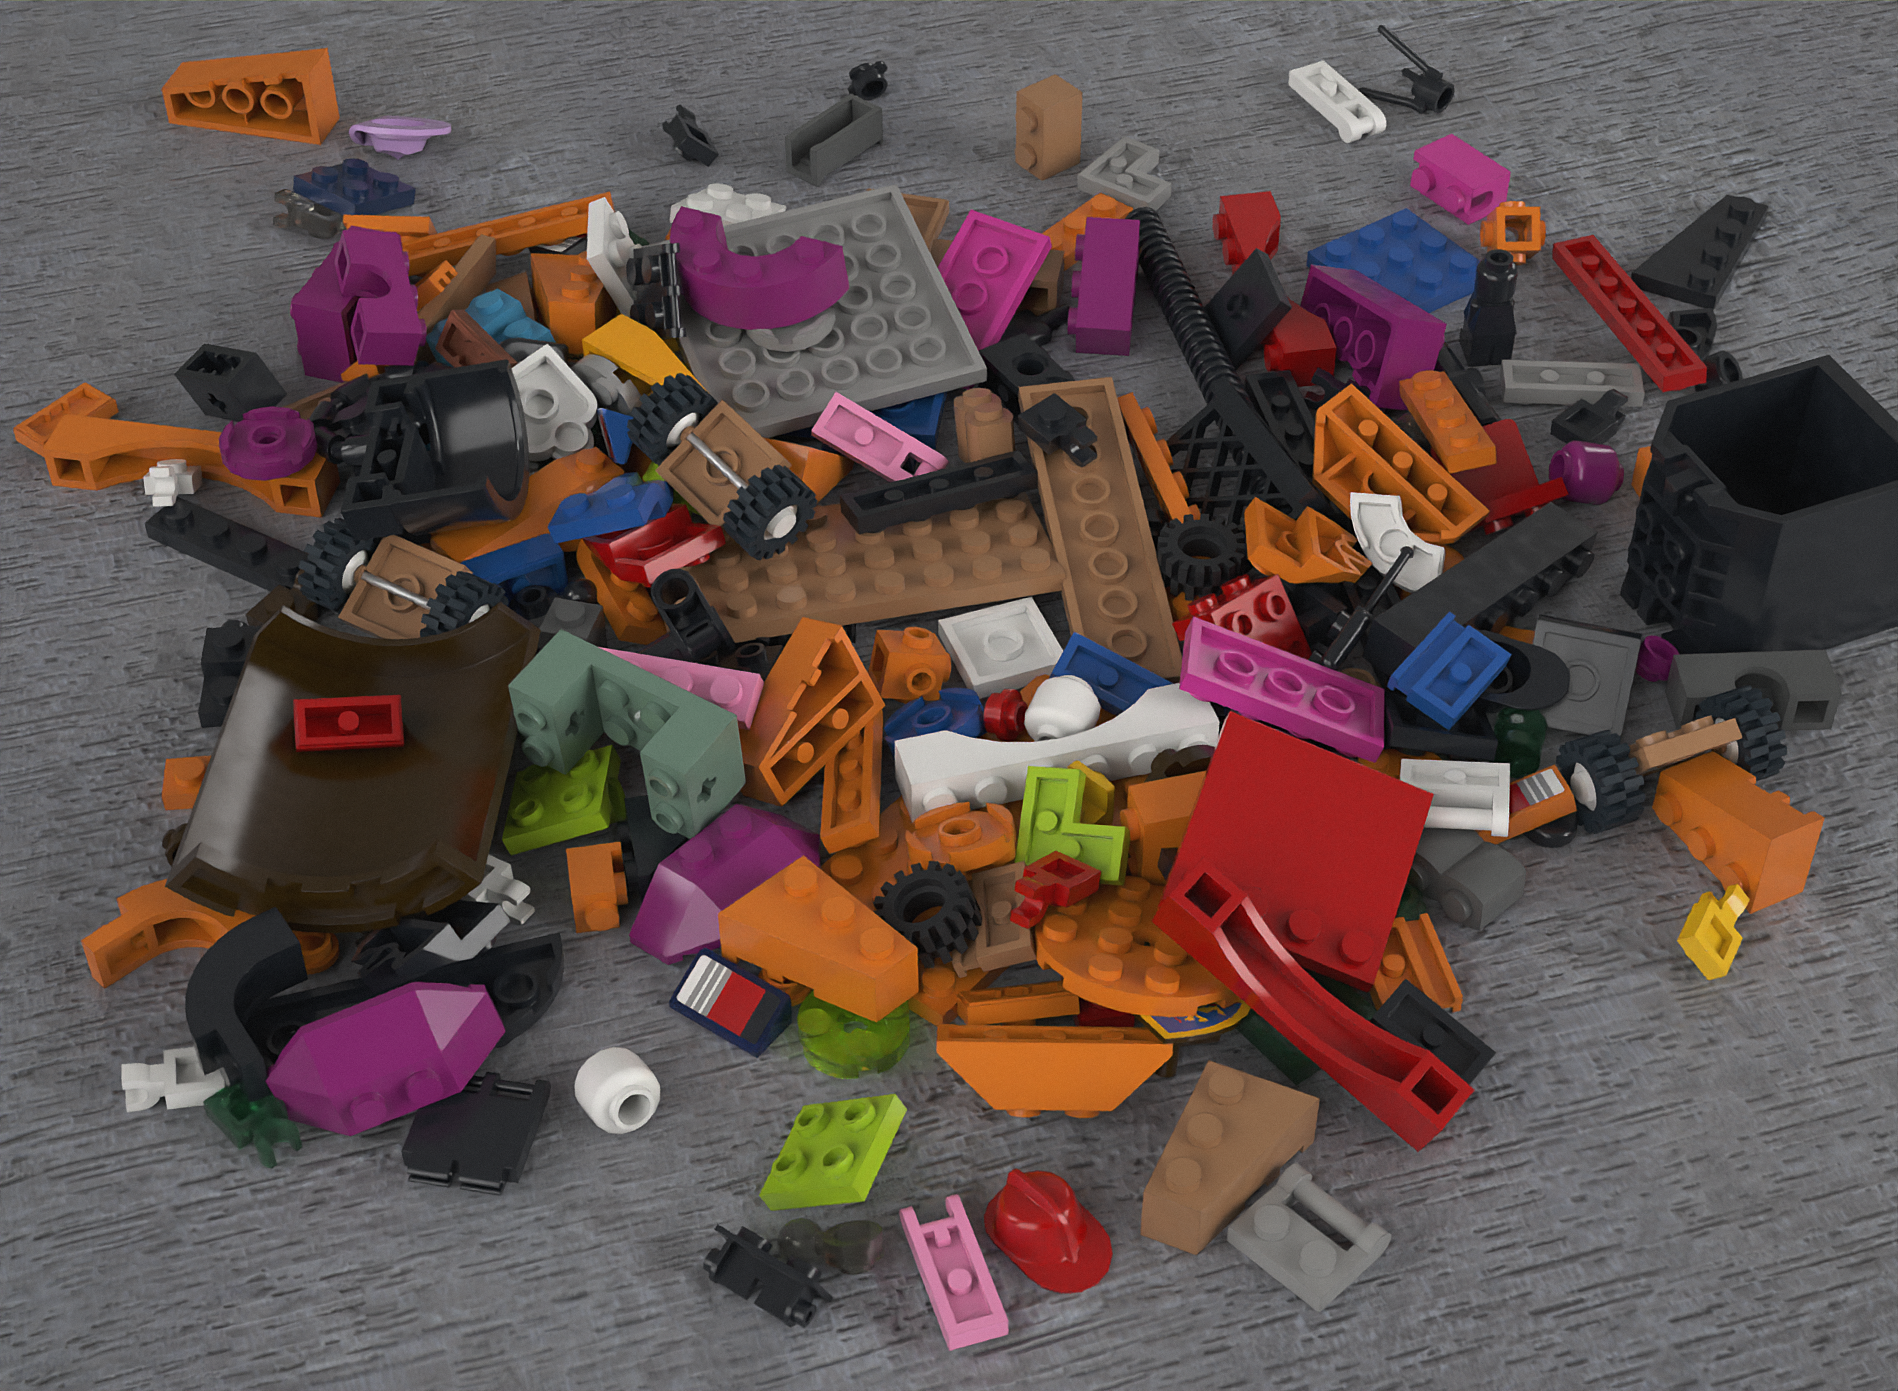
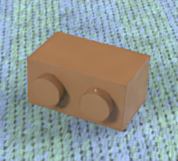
M1056 74L1017 91L1016 163L1041 181L1080 163L1083 92Z

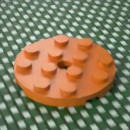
M1125 876L1124 886L1099 884L1098 891L1068 908L1049 904L1043 918L1034 926L1036 960L1042 970L1052 968L1064 977L1063 988L1097 1005L1137 1015L1186 1017L1196 1016L1197 1008L1201 1005L1217 1002L1224 1009L1241 1000L1151 922L1159 909L1157 906L1164 887L1152 885L1141 877ZM1145 942H1149L1150 946H1144Z

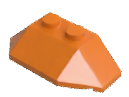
M1352 383L1317 409L1312 483L1350 519L1351 492L1400 496L1403 518L1410 531L1424 542L1434 545L1455 543L1488 516L1490 511Z
M938 1024L936 1053L995 1110H1006L1007 1114L1023 1118L1038 1116L1041 1114V1110L1065 1111L1066 1115L1074 1118H1092L1098 1116L1100 1111H1113L1173 1056V1043L1163 1044L1146 1027Z

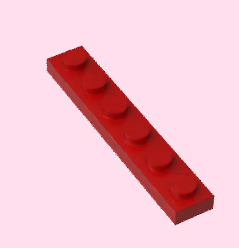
M1594 235L1553 243L1552 259L1662 392L1680 391L1689 386L1706 383L1707 366Z

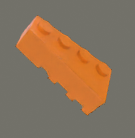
M328 48L182 62L161 88L170 124L321 145L340 119Z

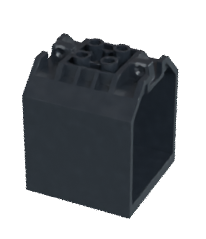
M1830 355L1667 401L1651 443L1650 452L1652 453V458L1644 477L1639 505L1636 509L1632 539L1628 547L1627 563L1629 568L1620 591V596L1632 610L1638 609L1637 615L1647 626L1668 622L1674 630L1661 634V638L1671 643L1677 649L1679 655L1826 650L1898 627V421Z

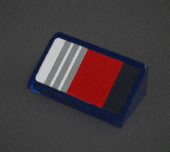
M705 947L695 956L669 1000L670 1008L756 1058L792 1023L791 998L787 993Z

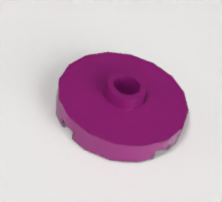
M271 406L250 410L243 414L244 420L235 425L233 420L228 423L219 437L223 464L231 473L251 480L266 481L284 478L298 472L312 461L317 451L313 423L309 419L307 421L302 419L300 412L284 407Z

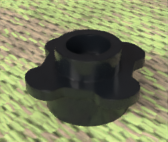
M877 61L874 64L863 63L854 67L849 72V77L852 80L851 85L848 87L849 94L858 96L866 101L880 97L888 86L884 77V73L888 69L886 63Z

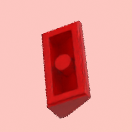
M401 695L293 700L296 752L404 746Z

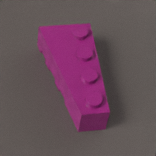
M1311 265L1300 306L1326 321L1337 347L1336 356L1341 361L1349 362L1354 369L1351 376L1359 386H1367L1371 391L1369 399L1375 406L1408 410L1400 396L1399 381L1412 378L1414 374L1421 371H1434L1438 354L1444 345V333L1447 324L1357 270Z

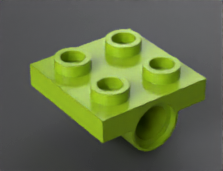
M613 745L588 750L566 775L549 766L541 767L536 764L517 772L502 836V841L510 855L609 828V824L626 819L624 802L626 797L618 780L621 759Z
M896 1094L803 1105L800 1113L794 1120V1125L779 1156L772 1164L771 1172L759 1194L760 1198L771 1211L864 1202L907 1111L906 1107Z

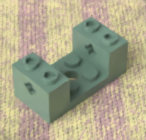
M562 629L508 685L522 751L531 762L538 766H549L566 775L604 732L614 742L620 745H630L640 750L651 817L666 832L672 834L678 832L689 839L693 838L718 817L746 784L736 714Z

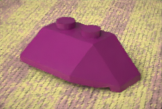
M735 804L658 864L629 933L630 942L667 965L682 961L684 955L706 953L720 948L718 913L803 855L820 868V835L783 815Z
M411 982L300 1027L284 1047L276 1063L271 1064L266 1070L268 1076L266 1083L288 1120L353 1136L461 1092L506 1031L485 985L470 984L466 988L449 983Z

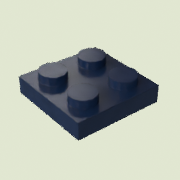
M345 159L342 164L330 167L317 166L310 172L295 175L293 181L294 193L343 216L377 215L413 205L415 202L416 188L399 181V177L394 174L379 172L368 167V163L361 159Z

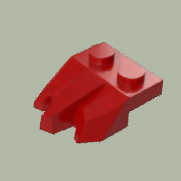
M678 503L671 504L665 517L647 520L644 526L582 538L594 555L621 581L643 583V586L647 588L652 587L653 582L662 572L702 564L710 559V552L726 544L721 525L693 523L687 505Z

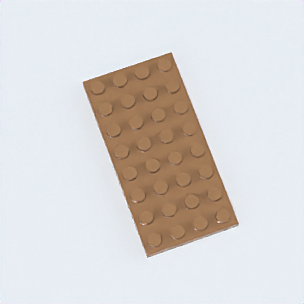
M1022 492L1010 499L999 498L976 504L975 507L968 510H953L933 515L925 521H910L887 527L879 533H864L860 535L841 513L840 504L817 505L812 508L815 511L813 519L805 521L809 525L805 532L799 531L795 535L798 540L793 545L790 542L786 543L785 551L780 554L774 551L773 557L770 559L762 557L761 560H756L730 535L726 534L724 536L726 544L710 552L709 560L696 566L679 568L688 571L693 576L709 605L714 606L735 643L756 640L757 637L769 638L793 634L802 617L844 626L1062 591V579H1066V573L1061 563L1058 564L1053 546L1026 492ZM685 598L678 600L675 604L682 602ZM664 620V623H665V626H666V630H667V633H668V631H670V629H669V627L667 626V624H666V622H665V620Z

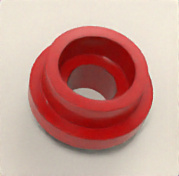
M1004 689L1001 693H992L986 702L984 709L985 729L988 733L995 734L1001 741H1013L1019 732L1025 729V713L1028 706L1023 701L1022 695L1018 690Z

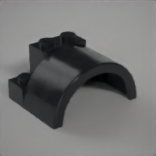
M507 359L371 382L364 411L371 429L360 476L348 478L341 507V514L355 541L396 535L417 545L430 543L431 534L510 522L520 515L528 493L529 447L523 406L511 365ZM423 423L427 424L431 451H427L419 434L421 424Z

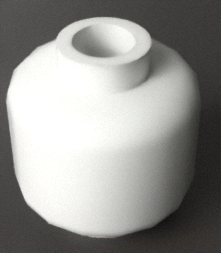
M1072 675L1046 679L1037 688L1025 713L1024 725L1028 734L1035 742L1059 739L1094 728L1099 719L1101 706L1092 687L1081 678Z
M611 1047L600 1050L587 1059L579 1069L574 1082L575 1097L581 1108L598 1127L612 1134H624L635 1131L647 1123L655 1113L660 1101V1084L654 1073L638 1055L626 1048Z

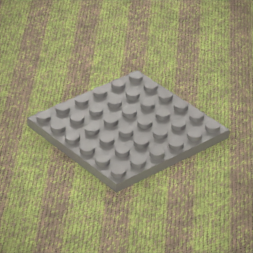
M897 184L723 226L728 250L738 255L762 256L774 254L791 246L801 236L843 247L849 289L833 304L836 320L831 332L821 342L803 350L790 352L768 350L755 344L746 334V329L727 327L706 319L688 304L683 295H679L681 328H686L687 337L675 338L687 369L718 403L723 399L764 438L814 426L835 392L870 412L987 381V367ZM670 240L641 246V248L660 244H669Z

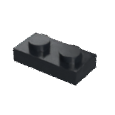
M1407 979L1399 985L1369 1021L1406 1042L1429 1050L1469 1085L1496 1054L1493 1049Z

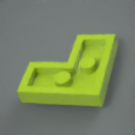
M1028 766L1014 863L1025 861L1028 866L1046 855L1058 851L1101 870L1099 884L1124 886L1130 845L1129 829L1122 826L1080 823L1086 774L1080 769Z

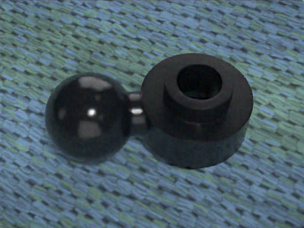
M576 579L571 581L565 587L563 593L557 594L555 590L547 586H527L512 598L509 608L524 619L531 620L546 615L554 598L600 604L597 601L595 584L588 579Z

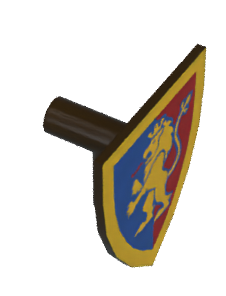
M1239 1000L1224 1009L1217 1002L1198 1006L1196 1016L1162 1017L1132 1015L1163 1044L1173 1043V1056L1154 1072L1160 1077L1170 1078L1174 1077L1177 1072L1180 1047L1219 1042L1221 1034L1234 1030L1247 1020L1252 1008L1243 1000Z

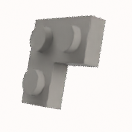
M1124 136L1078 174L1077 189L1094 196L1101 192L1132 207L1133 210L1139 207H1149L1156 211L1171 198L1172 183L1147 174L1159 164V149Z

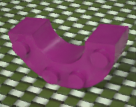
M681 206L672 222L670 243H680V253H676L679 283L683 285V296L697 313L715 323L747 330L785 327L818 315L836 303L849 289L843 247L841 245L801 236L791 246L774 254L762 256L738 255L728 250L721 216Z

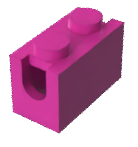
M1452 133L1414 151L1413 160L1419 163V168L1413 171L1410 186L1466 224L1470 225L1486 217L1492 210L1499 207V203L1506 202L1511 172Z

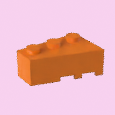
M802 617L764 681L750 730L739 729L746 784L740 789L743 796L782 807L886 706L842 625Z

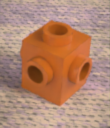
M1523 201L1501 202L1499 207H1496L1487 215V221L1481 222V247H1487V252L1501 249L1511 253L1516 266L1525 265L1526 259H1530L1537 254L1545 243L1546 227L1544 220H1540V207H1526V203ZM1505 230L1514 233L1515 242H1506Z
M907 627L904 631L876 630L868 674L881 698L894 699L904 704L921 696L926 701L939 700L940 694L938 691L941 690L942 683H946L950 677L951 658L936 634L920 627Z

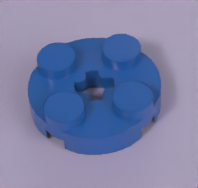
M947 688L938 691L941 700L925 704L921 696L899 708L889 717L884 726L887 734L884 737L894 761V741L945 730L971 738H977L987 733L984 725V708L977 693L968 688Z

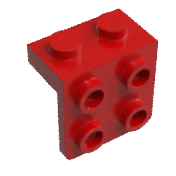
M1504 419L1483 426V429L1495 445L1497 464L1450 473L1453 478L1490 511L1484 520L1467 533L1484 528L1486 535L1499 532L1514 525L1511 518L1525 514L1527 518L1548 503L1555 502L1569 495L1562 477L1539 484L1517 424L1512 419ZM1431 447L1432 458L1446 470L1443 463L1437 456L1436 452Z
M1248 574L1231 579L1220 586L1223 594L1217 597L1215 594H1209L1189 603L1187 608L1190 613L1172 623L1179 641H1184L1185 632L1194 616L1306 660L1312 655L1278 574L1252 581Z

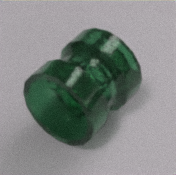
M1509 707L1502 709L1497 714L1494 726V733L1498 740L1494 761H1489V763H1510V777L1512 778L1535 773L1540 766L1543 751L1542 745L1545 741L1548 726L1545 717L1538 710L1527 711Z

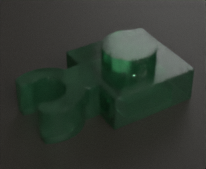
M238 1084L230 1088L227 1085L203 1101L207 1116L239 1150L254 1141L258 1159L267 1168L272 1169L277 1165L274 1151L271 1148L274 1144L287 1142L297 1152L303 1148L297 1126L292 1121L287 1120L289 1117L285 1103L281 1099L274 1097L273 1093L250 1104Z

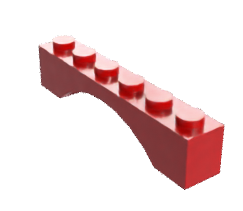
M1271 191L1220 196L1219 214L1213 215V233L1216 240L1222 241L1225 265H1231L1233 269L1232 275L1256 248L1268 254L1270 260L1278 252L1281 215ZM1287 296L1292 307L1291 310L1260 343L1264 348L1265 367L1268 372L1290 370L1298 387L1315 386L1311 380L1317 367L1326 370L1334 377L1337 347L1326 321L1306 311Z
M1204 857L1168 894L1151 922L1417 1152L1423 1149L1442 1131L1474 1092L1475 1089L1429 1050L1406 1042L1377 1027L1325 990L1278 942L1260 917L1249 896Z

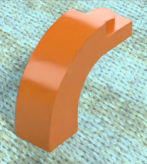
M167 879L136 888L117 898L121 916L98 928L95 932L82 939L81 943L92 977L105 989L165 952L186 947L209 949L228 931L256 915L236 910L234 917L216 912L166 888Z

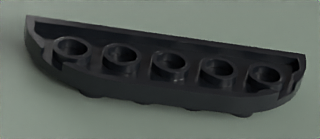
M560 932L490 948L479 956L430 971L426 975L375 994L361 978L269 998L254 1010L244 1029L262 1055L267 1070L271 1064L276 1063L284 1047L299 1028L411 982L449 983L466 988L470 984L485 985L504 1024L506 1032L493 1049L501 1048L533 1026L553 1003L559 991L564 972V955Z

